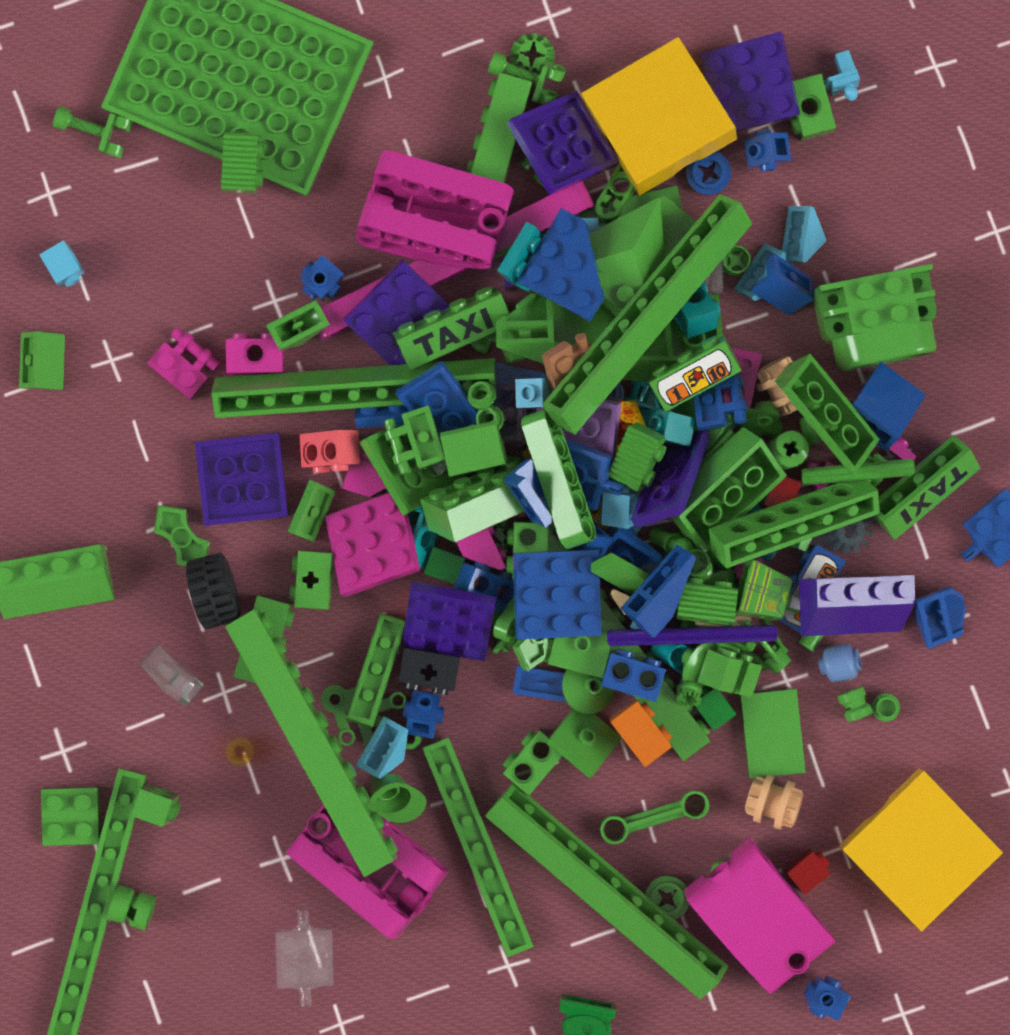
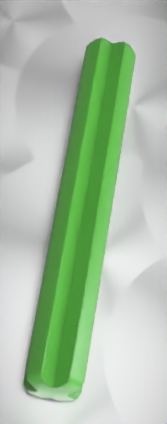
M913 459L863 463L854 475H851L843 465L805 468L802 470L801 475L803 485L913 476L915 474V465Z

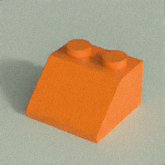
M636 699L613 714L609 719L636 757L646 767L672 748L669 740L673 737L663 724L657 727L651 719L655 716V713L646 702L640 704Z

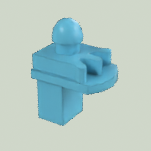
M847 50L835 54L834 61L839 74L828 77L824 81L826 90H831L833 96L845 92L844 96L846 99L854 101L858 97L857 87L859 86L860 77L850 52Z

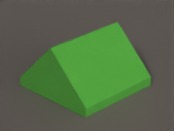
M496 420L440 433L449 477L509 464Z

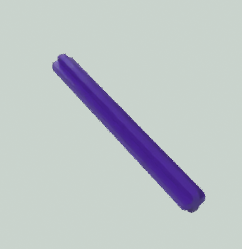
M775 625L663 628L655 638L641 629L609 630L607 632V643L609 646L777 640V627Z

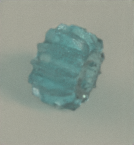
M866 520L864 522L852 523L854 526L852 531L855 533L853 537L850 535L846 538L844 536L846 531L841 527L833 530V534L827 536L826 540H837L832 547L834 550H838L843 544V554H849L850 546L854 553H859L860 547L858 542L862 546L867 547L869 542L863 537L873 536L872 531H865V527L870 526L872 521Z

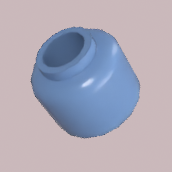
M848 643L825 648L823 658L818 660L821 674L827 675L828 679L833 683L855 679L858 671L862 670L858 649H853Z

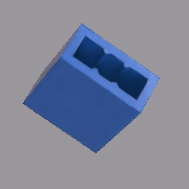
M880 362L869 374L851 401V404L880 439L876 445L887 452L900 438L926 394L883 362Z

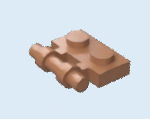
M577 334L575 336L576 344L573 346L563 341L542 354L551 393L576 365L575 361L581 359L591 347V343L587 341L585 334Z

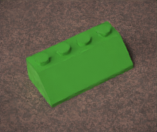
M811 354L788 364L775 382L851 475L856 474L880 439Z
M99 544L0 562V611L3 619L115 600L106 545Z

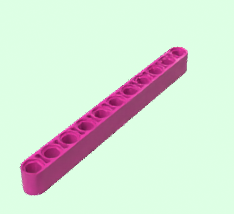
M579 182L507 216L495 254H501L502 250L513 245L526 222L536 226L541 233H544L549 229L561 208L576 216L580 215L579 212L585 209L589 211L594 208L595 205L584 182ZM492 223L486 227L493 229L497 226L494 223ZM420 260L409 264L432 288L471 269ZM383 278L322 307L321 310L330 325L317 334L320 341L349 329L350 327L344 322L343 318Z

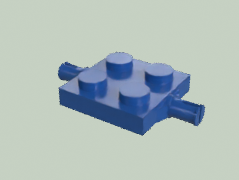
M565 438L588 508L592 510L600 508L603 492L605 491L620 496L624 485L609 480L608 476L612 455Z
M1004 488L961 523L970 535L971 542L973 543L960 554L967 563L979 553L987 556L997 568L1010 559V492Z

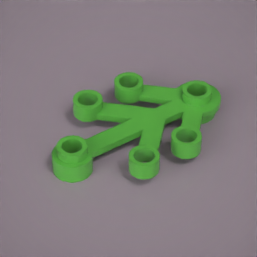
M332 685L327 687L322 693L321 702L328 712H332L335 715L340 731L338 736L339 742L344 746H350L354 743L356 735L349 728L345 711L348 712L356 687L346 690L342 686ZM394 692L390 697L382 699L378 712L390 708H403L407 701L405 694ZM332 694L340 696L339 704L331 703L330 696ZM395 695H400L403 697V703L401 705H395L393 703V697ZM377 714L374 722L375 727L379 726L383 717ZM358 724L365 745L364 752L373 736V732L370 727ZM344 732L351 733L352 741L344 742L342 734ZM415 736L413 743H406V749L418 747L422 737Z

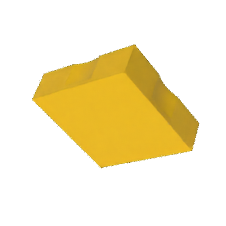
M679 37L581 93L583 102L606 140L614 148L621 167L639 196L670 179L685 166L702 160L737 140L735 125Z
M919 768L890 795L879 811L865 819L839 845L842 851L921 932L1003 854L932 778Z

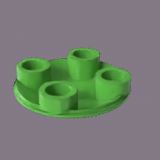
M701 643L694 650L687 649L682 656L684 667L680 683L695 682L704 689L707 685L697 681L707 651L709 649L719 652L721 647L713 643Z

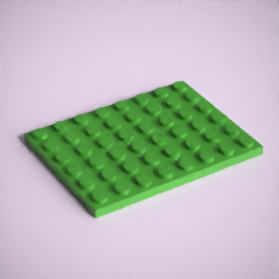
M147 0L101 108L219 160H222L224 132L258 134L260 142H265L264 159H259L258 170H263V178L308 197L374 42L278 0Z

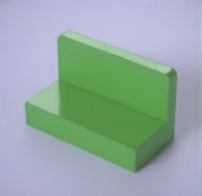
M37 331L21 333L19 389H63L64 334Z

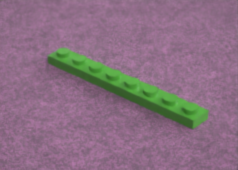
M449 737L423 747L507 958L534 947Z

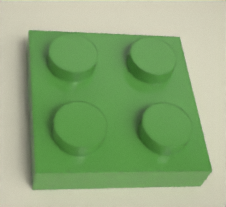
M99 787L41 789L43 846L99 843Z

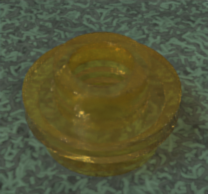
M238 737L232 739L227 744L225 753L230 763L242 766L250 762L254 755V748L249 740ZM237 746H242L245 749L244 756L240 757L235 754Z

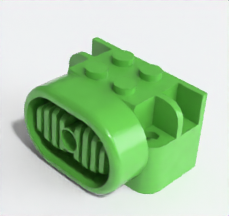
M932 264L820 285L813 291V303L819 333L825 343L832 345L838 370L847 371L875 366L880 362L884 364L931 354L936 351L937 344L932 324L936 316L934 300L936 294L935 290H932L929 272L933 270Z

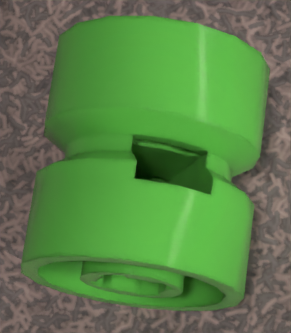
M119 884L111 900L107 919L120 924L128 921L130 927L146 931L157 896L143 891L135 894L133 888Z

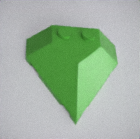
M660 196L589 234L599 270L600 284L604 291V299L621 308L626 306L665 259Z

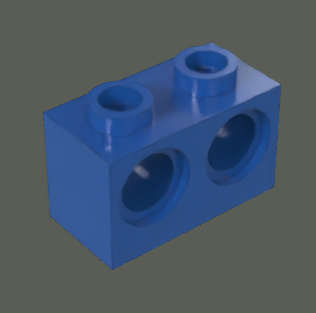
M475 561L474 566L463 562L453 589L496 597L494 611L502 613L514 596L512 575L500 570L495 575L490 573V566ZM479 578L477 586L474 587L475 580ZM502 587L501 593L497 596L498 589Z
M618 649L617 653L610 652L601 686L657 702L666 672L665 668L660 667L661 661L645 657L644 662L633 659L634 653ZM618 662L626 663L628 666V673L623 678H617L612 673L613 666ZM646 670L653 671L655 674V682L650 686H643L640 683V675Z

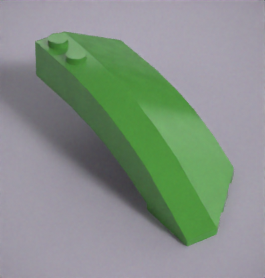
M530 293L516 305V309L507 317L503 315L496 321L497 348L544 364L542 354L563 341L571 344V346L575 345V336L577 334H585L587 341L592 346L615 319V316L601 303L591 322L537 293ZM711 294L712 300L715 299L720 307L719 294ZM721 314L718 316L717 329L686 339L673 318L622 380L649 382V376L652 375L651 371L665 363L667 366L677 361V356L687 350L695 352L702 348L701 344L713 336H717V338L722 337Z

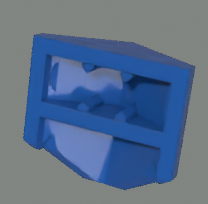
M950 586L915 599L914 618L928 649L963 635V621L966 611L963 595Z

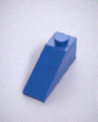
M676 545L620 609L638 628L655 638L673 617L696 557L679 545Z

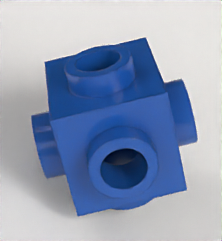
M761 130L754 133L755 137L744 140L748 168H760V172L776 170V165L792 161L787 133Z
M321 255L315 263L310 261L300 274L303 277L300 281L305 285L301 290L313 300L317 297L322 301L327 297L331 300L341 289V286L338 284L345 275L327 258ZM325 277L323 283H317L318 278Z
M413 691L411 702H405L403 718H407L406 729H408L409 735L434 739L436 724H442L445 707H440L441 695L427 691Z
M827 975L825 979L817 976L814 982L810 981L804 992L805 1002L810 1007L809 1012L822 1019L827 1015L839 1021L851 995L848 991L840 988L841 982Z

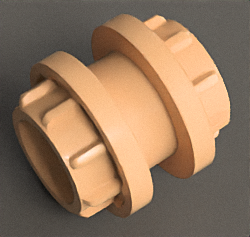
M788 356L779 358L760 368L757 375L759 381L755 384L759 392L767 390L770 399L767 401L772 402L778 408L780 417L798 410L775 382L784 368L792 363L791 358Z
M767 774L766 778H754L745 805L746 813L754 816L753 821L761 823L763 817L774 819V828L779 830L782 829V826L793 827L804 795L802 790L794 788L795 782L787 781L785 788L774 785L775 776Z

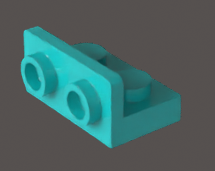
M528 222L525 223L497 271L508 282L527 292H531L530 289L520 285L517 280L544 235L536 226Z

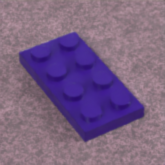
M706 430L694 431L690 446L663 444L667 449L660 462L656 461L652 471L656 472L655 478L649 487L645 486L641 490L631 517V521L637 528L647 524H655L669 517H677L684 513L710 438Z

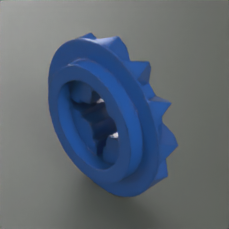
M716 151L702 160L687 165L686 175L688 184L696 192L707 196L721 192L728 185L731 177V167L728 160ZM715 163L713 174L716 175V178L709 177L704 183L701 182L704 173L700 168L708 169L709 166Z

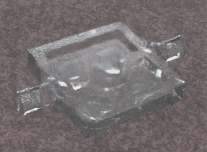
M302 909L297 910L298 927L290 930H275L277 989L294 988L300 990V1007H305V996L307 998V1007L312 1006L311 989L322 986H334L332 928L317 929L309 926V909H304V920H302Z

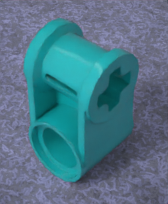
M634 381L628 397H624L623 400L636 401L641 409L665 411L659 406L656 394L649 382ZM643 387L640 397L637 398L640 388ZM676 406V407H674V408H672V409H670V410H668V411H670V412H675L676 409L678 408V406Z
M686 644L652 645L651 652L654 657L682 674L684 667L682 656L687 649L693 648Z

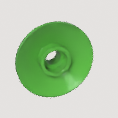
M568 669L562 680V691L566 702L571 708L583 714H594L603 710L610 703L614 689L601 686L602 678ZM591 681H594V682H595V690H594V691H592V690L590 689V682H591Z

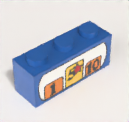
M817 544L812 545L811 549L808 547L807 552L803 551L799 558V562L802 565L798 572L793 571L789 576L792 579L790 594L800 597L799 579L837 578L846 561ZM785 610L784 616L777 621L801 634L800 611L799 613Z

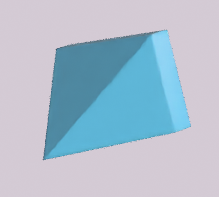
M789 206L782 251L786 254L787 262L806 263L827 240L814 207Z
M764 243L734 290L754 301L761 299L760 296L752 292V285L767 276L766 258L775 253L786 260V254Z
M384 716L356 766L378 779L384 777L404 761L408 729Z

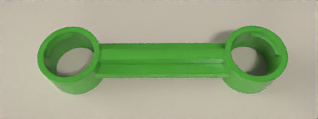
M694 789L689 790L682 795L681 800L624 818L615 814L608 815L600 824V833L606 842L619 844L627 838L629 833L684 816L691 819H700L709 810V800L703 792ZM692 794L700 795L705 801V807L699 814H691L685 809V801ZM609 820H619L624 825L622 836L616 840L609 839L603 833L604 825Z

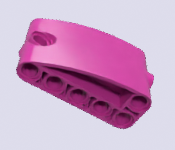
M384 150L380 154L373 176V185L368 192L357 225L356 240L367 248L410 259L448 266L489 269L492 266L499 239L502 235L514 189L503 182L398 152ZM487 222H492L497 227L490 229L485 227L484 224Z
M323 804L318 812L308 819L307 826L286 853L389 939H398L413 918L421 914L433 898L432 894L450 871L401 830L381 816L384 822L382 830L387 838L389 836L392 837L398 847V852H396L398 859L364 877ZM323 818L327 821L328 828L326 832L320 834L316 827L318 821Z
M748 837L730 852L731 858L728 861L717 866L708 877L704 874L701 875L683 891L687 901L744 968L771 995L794 975L804 973L809 968L810 963L832 946L836 940L757 844ZM794 953L802 954L801 960L797 963L789 962V957Z

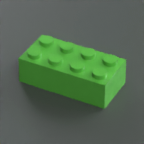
M743 427L699 468L684 513L671 518L686 538L699 549L706 552L711 548L709 528L745 516L787 475L764 441Z
M517 456L508 457L509 464L480 470L474 476L455 480L453 485L430 491L428 496L420 499L428 530L453 542H457L524 512V509L503 479L525 460Z

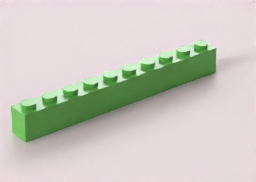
M719 194L544 401L542 406L557 426L573 434L580 430L748 230L752 223L740 202Z
M495 358L443 362L467 393L471 385L483 381L490 383L494 387L497 399ZM439 362L425 363L411 370L407 364L218 377L214 380L211 392L215 418L403 405L395 395L396 390ZM482 394L479 399L484 398L487 394Z
M551 523L548 526L547 552L573 551L572 549H566L553 534L556 532V528ZM524 529L521 531L519 539L524 545H531L536 540V533L532 529ZM600 587L601 619L617 623L615 630H626L621 624L625 621L624 617L616 607L609 608L604 601L608 596ZM638 645L611 646L610 648L612 653H617L618 649L634 653L633 659L644 662L645 657L655 659L650 652L644 654ZM618 662L613 666V670L619 678H623L628 673V666L626 663ZM646 670L641 673L640 683L643 686H650L655 682L653 671ZM665 674L657 702L637 696L634 697L640 704L646 702L655 713V716L651 719L657 727L662 724L673 737L669 740L670 744L684 762L710 742L706 736L710 731L701 719L698 721L693 719L690 715L693 708L690 705L686 707V704L681 706V704L679 705L676 702V695L672 691L676 686L668 675Z
M254 609L226 625L225 628L362 875L366 877L398 859L396 855L398 847L392 837L389 836L387 838L382 830L384 822L377 811L372 812L368 804L370 797L363 786L359 787L354 779L357 775L349 761L345 762L340 754L343 750L335 736L331 737L326 729L329 726L327 719L321 711L317 712L313 706L314 696L307 686L303 688L298 679L301 676L298 667L293 661L289 662L285 655L287 648L279 636L277 638L274 636L271 630L273 623L266 612L262 613L261 610Z
M512 783L496 800L485 817L701 1000L719 984L728 968L725 962L516 784Z

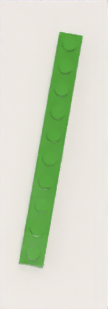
M124 768L118 769L47 1035H78L108 923L107 914L109 906L118 886L136 819L130 815L139 790L145 785L146 774Z

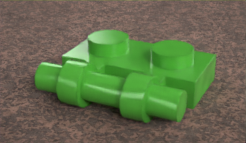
M430 406L401 414L404 425L397 427L395 418L384 421L387 430L384 434L387 442L390 441L394 453L392 459L394 465L398 466L401 476L411 473L408 462L416 460L418 469L445 461L442 443ZM408 435L412 450L405 452L401 438Z

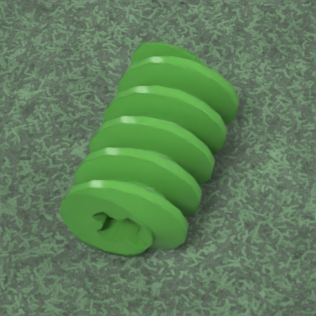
M786 431L766 444L783 471L803 463L809 452L806 438L796 431Z

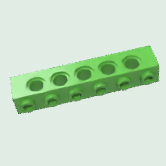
M868 480L839 482L709 528L711 551L726 568L878 515L880 514L878 490Z

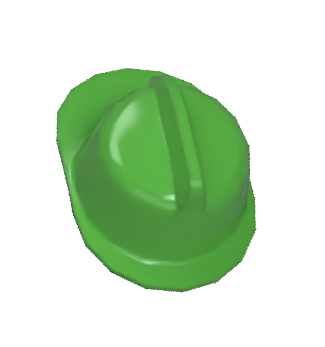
M386 774L381 779L372 776V784L369 789L370 801L368 802L372 812L377 811L380 816L395 823H406L420 816L425 810L427 803L425 796L419 790L408 785L399 775Z

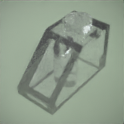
M159 644L153 648L140 664L166 694L185 706L190 703L204 686L191 670Z

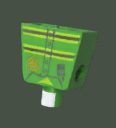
M752 559L745 562L737 588L736 616L778 620L784 616L785 610L799 613L800 597L790 594L792 579Z

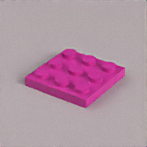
M390 493L325 516L340 595L346 597L420 571L409 514L405 516L401 514Z

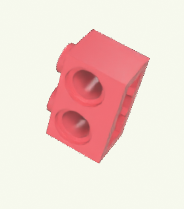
M333 430L300 434L301 468H313V473L330 472V467H332V471H348V465L360 464L358 430Z

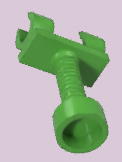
M495 52L490 62L488 73L499 76V73L506 72L508 75L511 74V76L531 81L532 84L536 85L532 101H538L544 105L556 100L558 95L552 90L543 89L546 77L562 82L566 68L547 60L543 65L541 74L537 75L535 72H529V70H524V68L519 66L516 67L514 64H508L506 55Z
M59 106L53 120V127L63 131L67 127H74L75 129L101 136L102 139L98 150L101 153L121 158L124 148L109 141L114 127L130 132L133 122L127 118L110 113L106 127L73 117L71 109Z

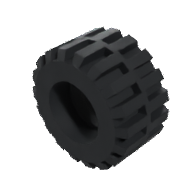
M220 552L188 561L186 565V579L192 604L200 624L205 629H210L232 623L240 618L239 597L226 557Z

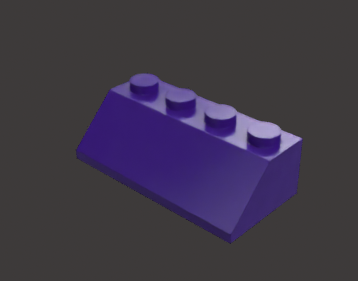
M914 575L799 579L801 636L901 631L915 605Z

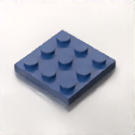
M599 550L513 553L516 639L601 636L600 577L591 572V563L599 559Z

